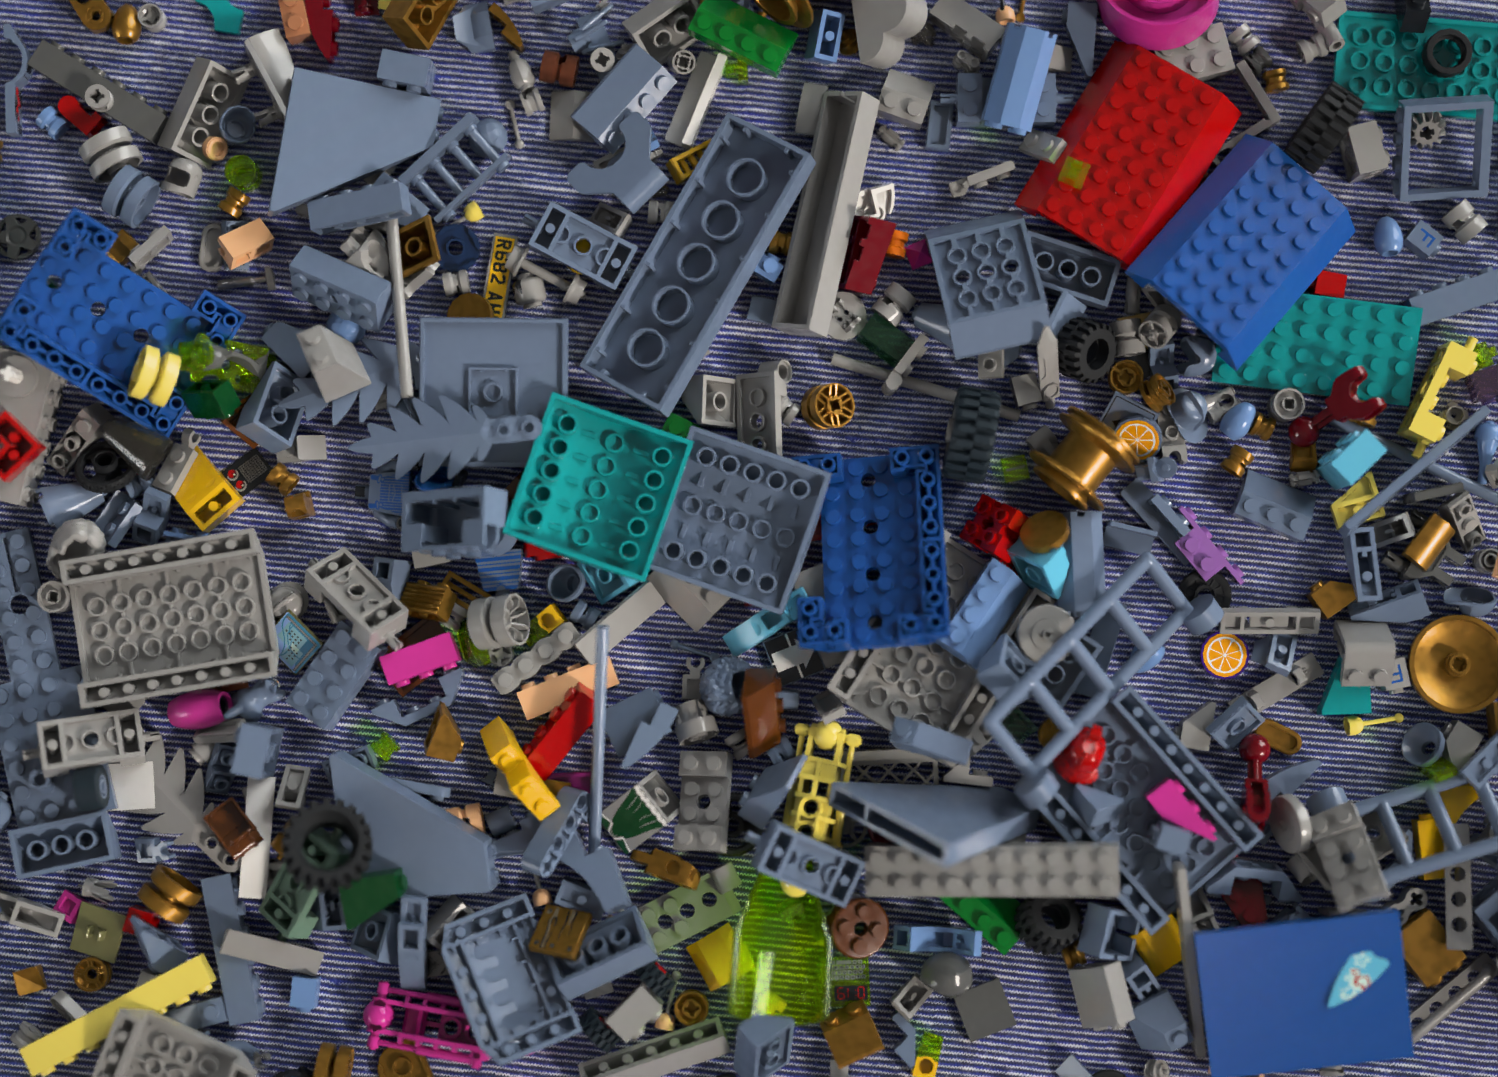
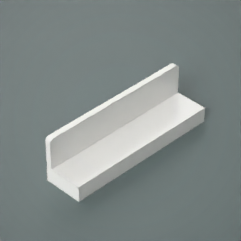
M704 51L700 52L695 68L690 75L665 136L666 141L688 150L693 148L728 63V56L718 53L716 57Z

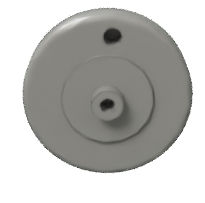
M1042 604L1032 607L1023 614L1018 622L1016 629L1018 646L1027 658L1037 662L1075 622L1064 609L1058 606ZM1068 651L1058 662L1064 660L1070 652Z
M1289 793L1274 797L1270 803L1269 822L1276 842L1289 854L1306 851L1311 843L1312 828L1304 805L1296 796Z

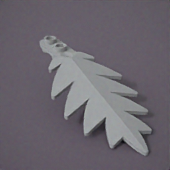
M160 734L161 740L153 741L145 755L146 762L153 761L155 808L124 811L142 814L164 813L144 824L141 829L160 834L183 833L174 840L175 845H185L194 842L221 869L226 872L237 871L241 867L242 857L237 859L234 864H228L226 857L230 856V854L224 850L218 842L216 835L203 819L204 816L215 809V804L211 802L203 813L205 788L202 768L196 770L185 790L186 763L183 747L178 749L165 772V748L162 735ZM215 839L217 842L216 847H210L208 840Z

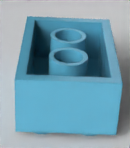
M1367 429L1362 431L1355 430L1353 433L1344 434L1335 443L1337 448L1324 453L1317 460L1319 465L1315 470L1334 490L1353 485L1387 449Z

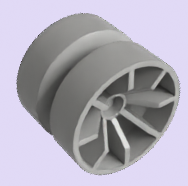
M512 593L473 600L467 613L469 635L474 645L480 650L523 645L529 636L530 617L522 597Z

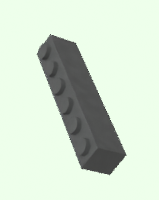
M42 39L27 63L31 68L84 101L85 92L88 87L94 84L103 85L112 93L114 98L111 109L103 113L154 145H157L169 119L166 116V110L156 104L153 107L145 103L147 99L134 91L133 94L125 91L127 86L116 79H113L112 82L104 78L106 73L95 66L92 69L84 65L86 61L78 55L72 53L69 56L63 52L65 48L52 40L51 43H48Z

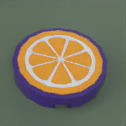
M1214 632L1207 636L1201 644L1200 664L1205 672L1214 678L1223 680L1234 678L1241 674L1248 664V646L1238 634Z

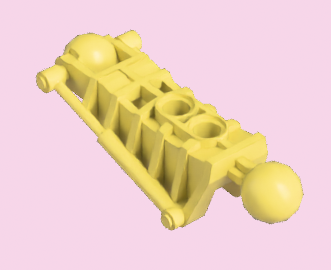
M823 721L819 723L813 722L811 727L808 724L797 723L794 728L795 734L799 735L796 756L802 755L805 736H808L805 755L808 758L801 768V773L797 775L787 793L782 823L793 827L800 833L805 826H810L812 829L811 838L834 848L839 847L843 849L841 837L845 814L836 810L834 820L835 809L829 806L828 803L832 783L840 782L841 769H845L843 782H849L855 747L861 745L862 738L856 734L849 733L848 735L847 729H843L836 721L826 725ZM845 743L849 745L846 764L841 763ZM815 744L822 750L831 751L836 749L834 759L828 760L814 757ZM810 780H812V781H813V785H812V789H811V794H808V792H809V786H810ZM819 782L828 784L826 797L817 796ZM815 801L817 803V811L814 814H808L806 810L807 805ZM833 825L832 838H829L831 827ZM780 881L782 890L790 897H801L807 893L804 890Z

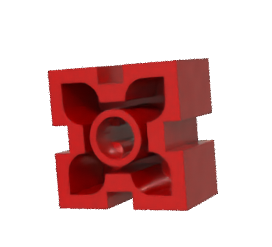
M982 494L973 510L976 513L973 521L968 520L959 537L974 548L987 554L990 553L992 556L1009 564L1011 558L1007 550L1016 542L1020 536L1022 525L1029 517L1018 509L1004 503L1001 504L997 500Z

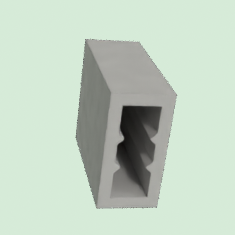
M1121 961L1087 963L1068 970L1082 1028H1093L1094 1031H1101L1111 1027L1112 1030H1119L1125 1028L1127 1022L1135 1019Z

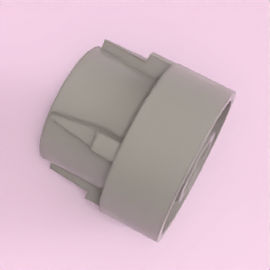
M702 699L690 700L675 707L679 709L675 720L677 726L675 733L680 746L698 744L719 734L715 717L708 713Z

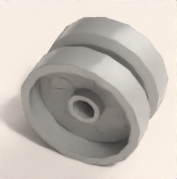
M116 126L104 130L89 138L79 147L78 152L84 163L91 164L89 172L96 183L110 182L124 166L130 164L136 168L142 163L143 156L136 145H131L133 138L127 127Z

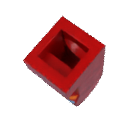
M63 96L58 102L59 112L89 138L98 134L108 123L96 111L90 116L84 110L81 102L73 96Z

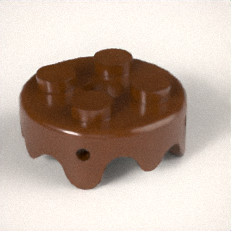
M854 893L853 897L849 899L846 908L835 904L831 914L824 919V927L829 934L830 944L834 949L849 958L862 959L873 955L883 946L887 939L889 922L886 912L879 903L862 894ZM858 922H863L864 930L860 934H855V925Z

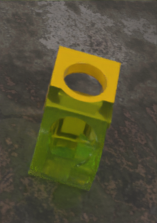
M555 603L550 604L530 621V632L526 641L529 647H532L539 640L552 633L558 626L568 621Z
M923 1031L915 1056V1066L912 1067L910 1075L915 1077H935L943 1044V1036Z

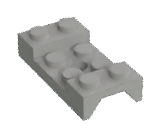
M680 751L679 776L682 777L679 821L678 825H675L673 850L678 852H727L733 754L726 751ZM708 796L710 798L709 807L701 809L699 804L701 798Z
M1352 800L1309 817L1312 828V840L1316 844L1329 878L1330 888L1337 907L1343 915L1348 914L1354 906L1371 899L1391 897L1358 809ZM1354 853V862L1349 865L1343 864L1344 855Z

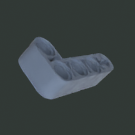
M564 786L560 789L556 796L560 807L543 819L523 854L521 867L524 871L541 877H548L553 872L579 823L582 822L589 825L590 794L588 792L570 786Z

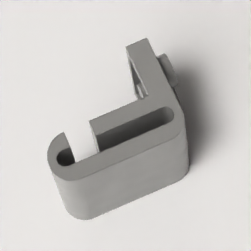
M1335 620L1333 636L1334 641H1337V648L1342 658L1341 686H1391L1396 644L1387 622Z

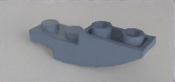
M403 895L401 897V921L398 924V962L401 989L427 990L429 942H427L426 937L428 896Z

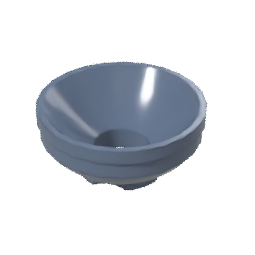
M1421 722L1415 724L1405 733L1402 739L1401 752L1403 757L1410 764L1418 767L1434 764L1444 751V735L1439 728L1431 723ZM1429 743H1434L1435 749L1433 753L1426 755V746Z

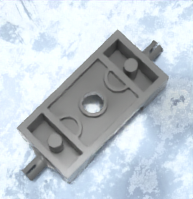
M343 547L321 561L314 557L308 562L310 567L305 572L304 589L319 604L329 599L353 623L352 637L367 652L385 642L394 651L402 648L403 643L394 635L406 628L409 610L352 553ZM351 591H361L363 594L356 596Z
M139 708L36 722L39 738L37 748L22 750L23 761L39 758L44 778L68 775L70 774L69 769L114 762H120L121 767L146 763V742L160 741L161 739L159 730L144 732L141 727ZM87 735H96L99 739L98 743L94 746L86 745L84 738Z

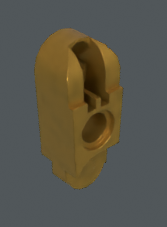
M69 0L83 24L92 33L99 34L105 32L112 26L114 14L104 0H89L82 4L81 0ZM99 13L100 18L98 20H94V15H97Z
M656 848L652 850L651 854L635 849L632 850L629 859L645 865V874L693 891L697 890L700 882V873L692 864L684 861L681 857Z

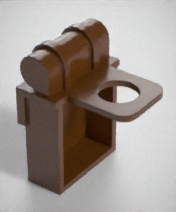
M230 797L203 817L204 821L218 838V842L225 851H228L234 861L244 857L245 853L254 847L256 848L264 840L257 831V827L253 825L233 797Z

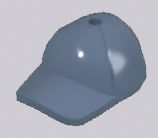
M1482 587L1448 588L1443 594V602L1445 604L1458 605L1463 615L1482 617L1489 614L1497 603L1496 596L1491 591Z

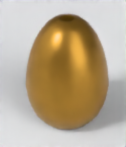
M124 4L118 8L114 15L112 33L117 42L131 45L139 39L142 28L138 20V11L134 6Z

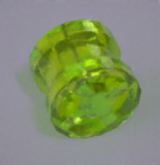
M386 731L381 733L378 741H373L370 744L371 748L386 762L391 759V755L394 752H398L401 749L398 742Z

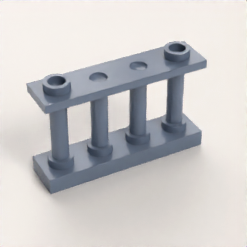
M468 112L398 177L399 181L408 187L411 185L413 187L417 186L439 211L433 218L437 223H448L457 214L455 211L497 172L500 174L510 166L509 161L513 158L505 152L499 156L477 131L478 127L476 125L480 120L471 112ZM464 136H470L493 162L483 173L459 147V141ZM447 152L449 154L452 153L475 179L466 189L457 182L441 163L442 160L440 158ZM434 169L457 195L447 206L423 180V174L427 170Z

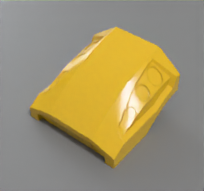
M1172 912L1168 915L1170 920L1152 936L1144 927L1139 930L1138 935L1131 934L1128 936L1136 939L1135 949L1154 977L1162 974L1182 960L1179 926Z
M729 922L686 947L710 992L724 986L753 967Z

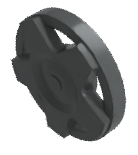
M13 214L5 217L0 222V252L4 256L13 260H23L31 257L38 250L41 243V231L33 219L23 214ZM17 219H24L27 221L20 224ZM34 230L36 232V240L31 237ZM1 244L7 245V252L3 249ZM22 249L29 250L27 253L19 255Z

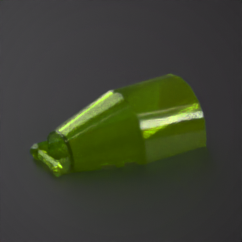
M813 859L807 862L806 870L808 872L813 871ZM758 872L733 931L727 1007L729 1014L741 1020H749L756 1014L791 1017L795 1020L794 1026L817 1024L829 1017L833 941L828 933L827 919L821 907L820 897L808 892L801 897H790L782 890L780 880Z

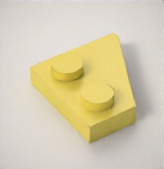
M1372 471L1365 474L1363 478L1330 506L1337 530L1341 528L1345 521L1379 494ZM1384 507L1380 508L1364 523L1384 518L1386 516Z

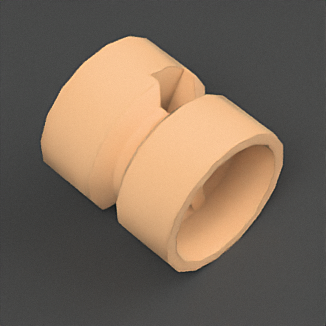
M480 802L465 805L464 809H461L459 806L445 809L466 822L465 818H469L471 826L486 833Z

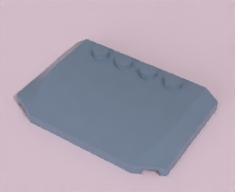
M526 892L444 925L441 955L478 1047L500 1067L583 1032L574 1008L571 1007L570 1002L556 986L549 956L530 951L528 948L537 927V922Z

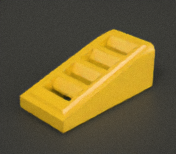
M711 139L671 158L666 163V167L677 185L689 179L698 164L694 154H697L700 159L703 155L702 150L707 148ZM688 158L690 164H691L692 167H693V170H690V168H689L688 164L686 163L685 159Z

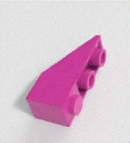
M1166 777L1144 794L1162 818L1212 841L1217 839L1213 834L1216 829L1208 819L1203 821L1197 814L1201 811L1192 799L1186 800L1182 794L1185 789L1177 779L1172 781L1169 777Z

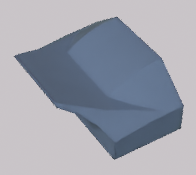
M487 1L464 5L461 11L452 15L456 41L468 47L472 55L496 51Z
M1269 634L1267 637L1254 642L1250 660L1287 677L1291 672L1298 636L1295 634Z

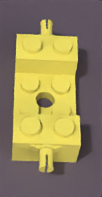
M1468 336L1464 346L1449 341L1437 348L1396 433L1417 444L1411 454L1412 457L1420 459L1429 444L1436 443V440L1440 441L1446 430L1443 426L1446 420L1428 411H1432L1439 399L1436 394L1439 388H1443L1446 385L1448 379L1456 381L1468 376V374L1472 375L1478 364L1475 361L1478 353L1473 351L1478 342L1476 338Z

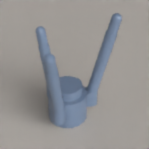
M613 4L603 8L591 19L567 35L575 53L581 51L585 55L597 48H610L625 43L624 40L588 46V44L592 43L589 35L606 25L608 21L603 20L591 28H587L614 7Z

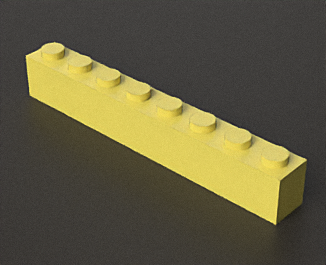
M204 953L25 1046L19 1051L32 1077L39 1073L44 1077L56 1070L54 1065L62 1061L64 1065H67L78 1059L77 1053L86 1050L88 1054L101 1047L99 1042L108 1037L120 1008L153 1010L164 1014L168 1011L166 1006L175 1003L177 1007L190 1000L189 994L197 991L200 995L211 989L210 983L217 980Z

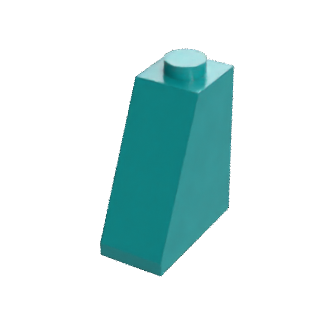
M1338 655L1317 707V715L1372 713L1370 686H1341L1342 658Z

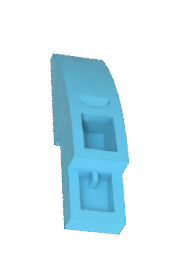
M800 587L791 593L783 615L763 609L725 634L722 638L732 655L738 657L797 619V598L809 597L804 588Z

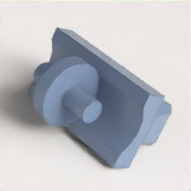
M1159 457L1146 458L1147 464L1135 466L1137 480L1145 481L1151 479V483L1165 482L1164 478H1171L1177 472V463L1170 457H1163L1161 459Z

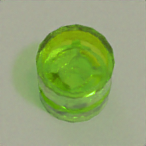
M235 155L225 165L224 172L227 180L239 191L252 192L260 186L263 178L262 171L248 156Z

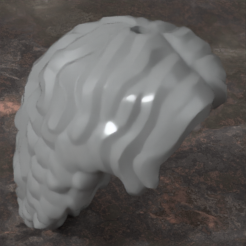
M76 518L67 520L54 532L55 534L52 537L45 564L52 571L55 578L62 581L59 561L105 553L107 545L105 534L89 519Z

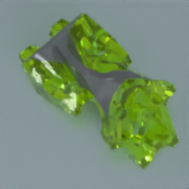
M198 333L193 341L180 342L178 344V355L181 356L179 370L190 372V381H202L204 376L213 375L218 379H229L234 390L252 394L264 376L266 368L268 369L271 363L276 361V356L270 354L268 348L225 340V349L210 341L209 337L203 333ZM235 349H240V350L242 351V354H241V353H238V352H236V351H234V350H235ZM228 360L230 364L222 369L224 361ZM236 375L240 376L241 380L239 383L235 381Z

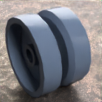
M130 164L126 165L115 175L107 187L101 208L113 217L120 216V221L134 229L145 221L154 208L161 192V183L150 176L143 177L140 170Z

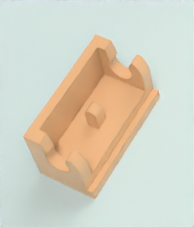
M257 218L218 237V242L221 246L218 248V251L227 263L228 268L232 270L272 251L275 237L261 218Z

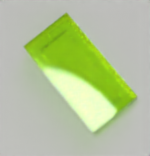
M1442 756L1430 766L1418 767L1422 774L1435 783L1458 774L1456 766Z

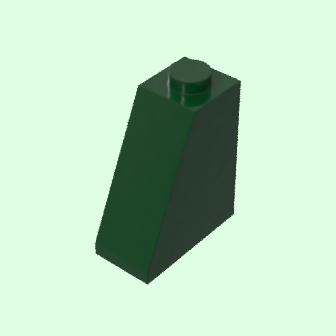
M402 868L362 873V878L358 882L355 880L351 882V888L345 890L344 886L339 887L347 930L354 929L407 892L408 881L406 875H403Z

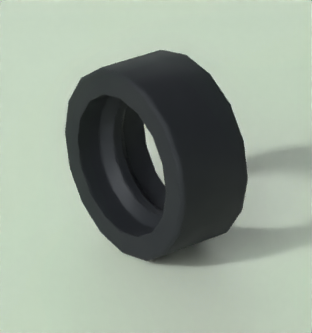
M1450 28L1440 30L1433 34L1423 46V64L1427 71L1436 77H1454L1462 72L1471 61L1473 53L1471 42L1459 30ZM1446 39L1456 43L1461 51L1460 61L1455 66L1448 68L1442 67L1433 57L1434 46L1439 41Z

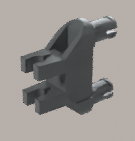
M1415 508L1410 512L1412 524L1421 529L1428 517ZM1448 542L1426 572L1411 561H1405L1389 549L1383 554L1385 557L1380 559V563L1397 572L1398 578L1402 581L1429 577L1443 587H1449L1454 577L1438 568L1443 559L1456 567L1463 566L1467 557L1451 548L1450 542Z

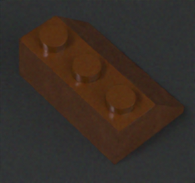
M749 668L745 671L741 699L749 759L756 758L781 743L782 733H786V718L781 717V713L784 712V699L779 698L778 693L782 690L781 677L776 676V668Z

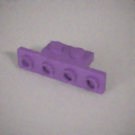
M1182 505L1176 508L1188 520L1192 529L1184 537L1174 542V544L1203 580L1207 581L1224 567L1237 584L1242 585L1244 581L1241 577L1244 576V573L1236 564L1231 566L1225 559L1229 555L1220 544L1215 546L1210 539L1213 536L1204 525L1200 528L1194 521L1197 516L1189 506L1184 508Z

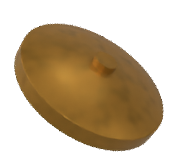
M1450 615L1432 621L1416 635L1408 654V673L1414 689L1426 703L1443 712L1465 714L1485 708L1498 697V633L1490 625L1472 616Z

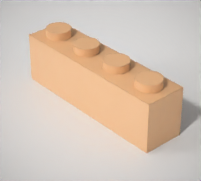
M608 656L607 689L620 684L610 656ZM577 663L567 667V673L558 676V673L554 672L544 676V682L535 685L534 681L521 685L522 691L517 692V696L526 719H533L552 711L555 706H560L564 701L566 692L569 688H574L578 682L594 691L595 664H587L581 667V664Z

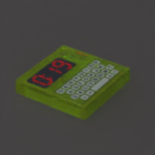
M847 956L819 957L821 1008L845 1007L849 1003L856 1002L862 998L866 1005H871L868 957L862 959H854Z

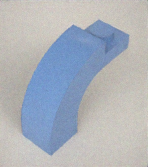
M894 924V950L906 952L950 951L955 954L973 957L981 956L982 931L947 925Z

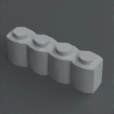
M573 622L561 624L553 631L550 637L539 640L532 647L531 651L517 656L511 666L498 670L493 675L491 682L501 695L515 691L520 687L523 680L537 675L543 665L553 663L561 656L563 651L575 647L573 642L582 634Z

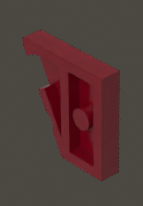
M1249 878L1247 881L1236 879L1233 881L1231 895H1221V898L1241 926L1261 924L1268 919L1263 885L1258 879Z

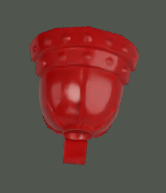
M1093 724L1092 728L1084 727L1063 751L1053 759V766L1056 772L1068 783H1078L1085 786L1098 779L1099 770L1097 768L1106 750V742L1102 736V727Z

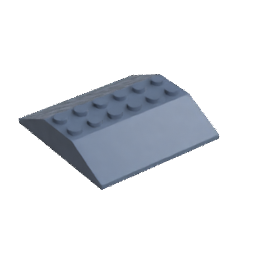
M691 425L687 439L694 441L650 569L783 615L815 532L832 473Z

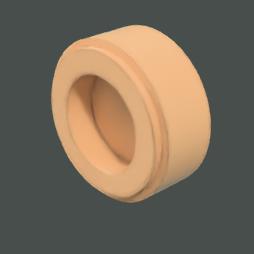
M209 136L203 142L202 152L207 159L220 161L227 155L228 145L221 137Z

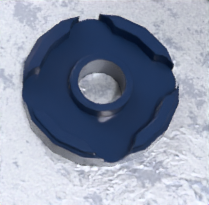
M453 223L437 231L435 236L441 260L438 261L441 268L451 272H458L459 270H468L475 264L480 253V243L472 229L463 224ZM452 241H459L463 245V251L459 255H453L449 251V244Z

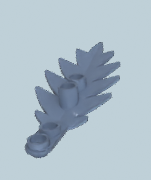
M362 339V344L374 356L372 357L357 351L372 384L332 400L333 426H336L344 418L355 402L358 393L359 423H363L371 414L385 387L386 412L389 413V407L395 408L402 398L400 393L397 347L395 345L374 339ZM409 341L412 378L414 375L415 389H419V347ZM314 378L293 379L292 383L298 391L283 399L278 404V408L295 409L305 407V420L309 421L319 414L329 402L325 403Z
M440 395L439 399L447 417V422L435 409L414 397L412 402L421 425L402 411L389 407L388 411L396 432L379 424L368 423L367 427L371 437L353 443L348 449L357 453L373 454L371 463L373 469L384 465L398 454L395 472L396 480L406 475L424 454L421 483H425L435 474L451 452L447 478L451 480L467 465L477 449L478 461L481 462L487 456L492 444L534 440L541 434L542 425L540 420L532 415L489 419L485 412L477 405L472 407L475 415L474 418L462 406L446 396ZM527 423L533 424L534 429L532 432L525 431L524 427ZM505 425L508 427L509 431L506 435L500 433L501 426Z

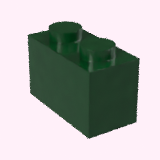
M229 379L196 380L181 393L194 418H205L207 420L212 418L227 419L234 415V410L242 404Z

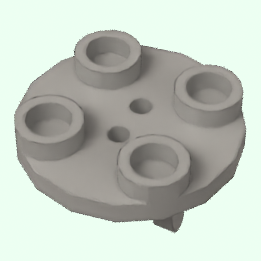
M837 292L828 336L844 341L852 339L861 333L866 324L867 313L860 298L849 292Z

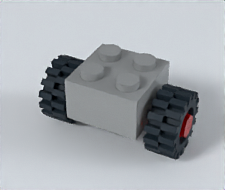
M657 960L634 970L635 974L641 979L640 983L607 1017H604L590 1006L578 1018L584 1034L603 1052L608 1053L621 1038L626 1043L630 1039L636 1041L644 1033L646 1028L644 1025L648 1021L654 1023L661 1016L664 1010L662 1008L664 1003L662 998L676 985V982Z

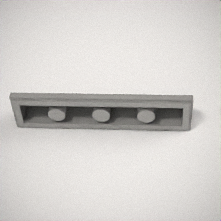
M647 579L645 583L641 584L576 639L573 644L580 655L590 665H594L597 625L609 626V652L661 608L665 601Z
M227 928L219 952L312 976L317 975L324 957V952Z

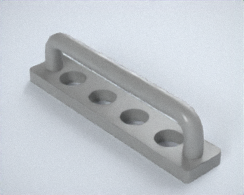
M1453 824L1462 846L1470 844L1469 824ZM1471 860L1445 867L1447 949L1449 950L1473 949ZM1453 868H1455V880L1451 877ZM1454 893L1456 906L1451 901L1452 895ZM1455 918H1456V931H1455V930L1453 929V927H1452V921H1453Z
M1482 952L1410 1012V1021L1416 1017L1422 1019V1022L1414 1029L1411 1028L1413 1045L1498 975V967L1487 953ZM1477 970L1479 975L1469 982L1467 978L1469 972ZM1453 986H1458L1461 990L1450 998L1449 989ZM1433 1002H1440L1441 1006L1431 1014L1430 1005Z

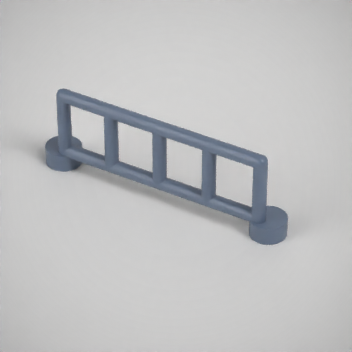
M1150 552L1142 553L982 718L984 728L1023 774L1014 787V793L1028 809L1041 807L1058 791V781L1046 768L1049 763L1183 624L1192 635H1201L1214 628L1223 618L1224 610L1211 594L1198 596L1189 602ZM1146 571L1176 609L1149 638L1119 601L1120 597ZM1107 611L1138 649L1110 679L1080 642V639ZM1068 651L1099 689L1072 719L1067 716L1040 682ZM1028 692H1030L1060 730L1032 760L1028 758L1000 723Z

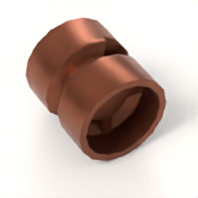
M545 50L541 62L539 80L552 84L558 81L561 86L574 88L580 57L569 54L561 57L559 52Z

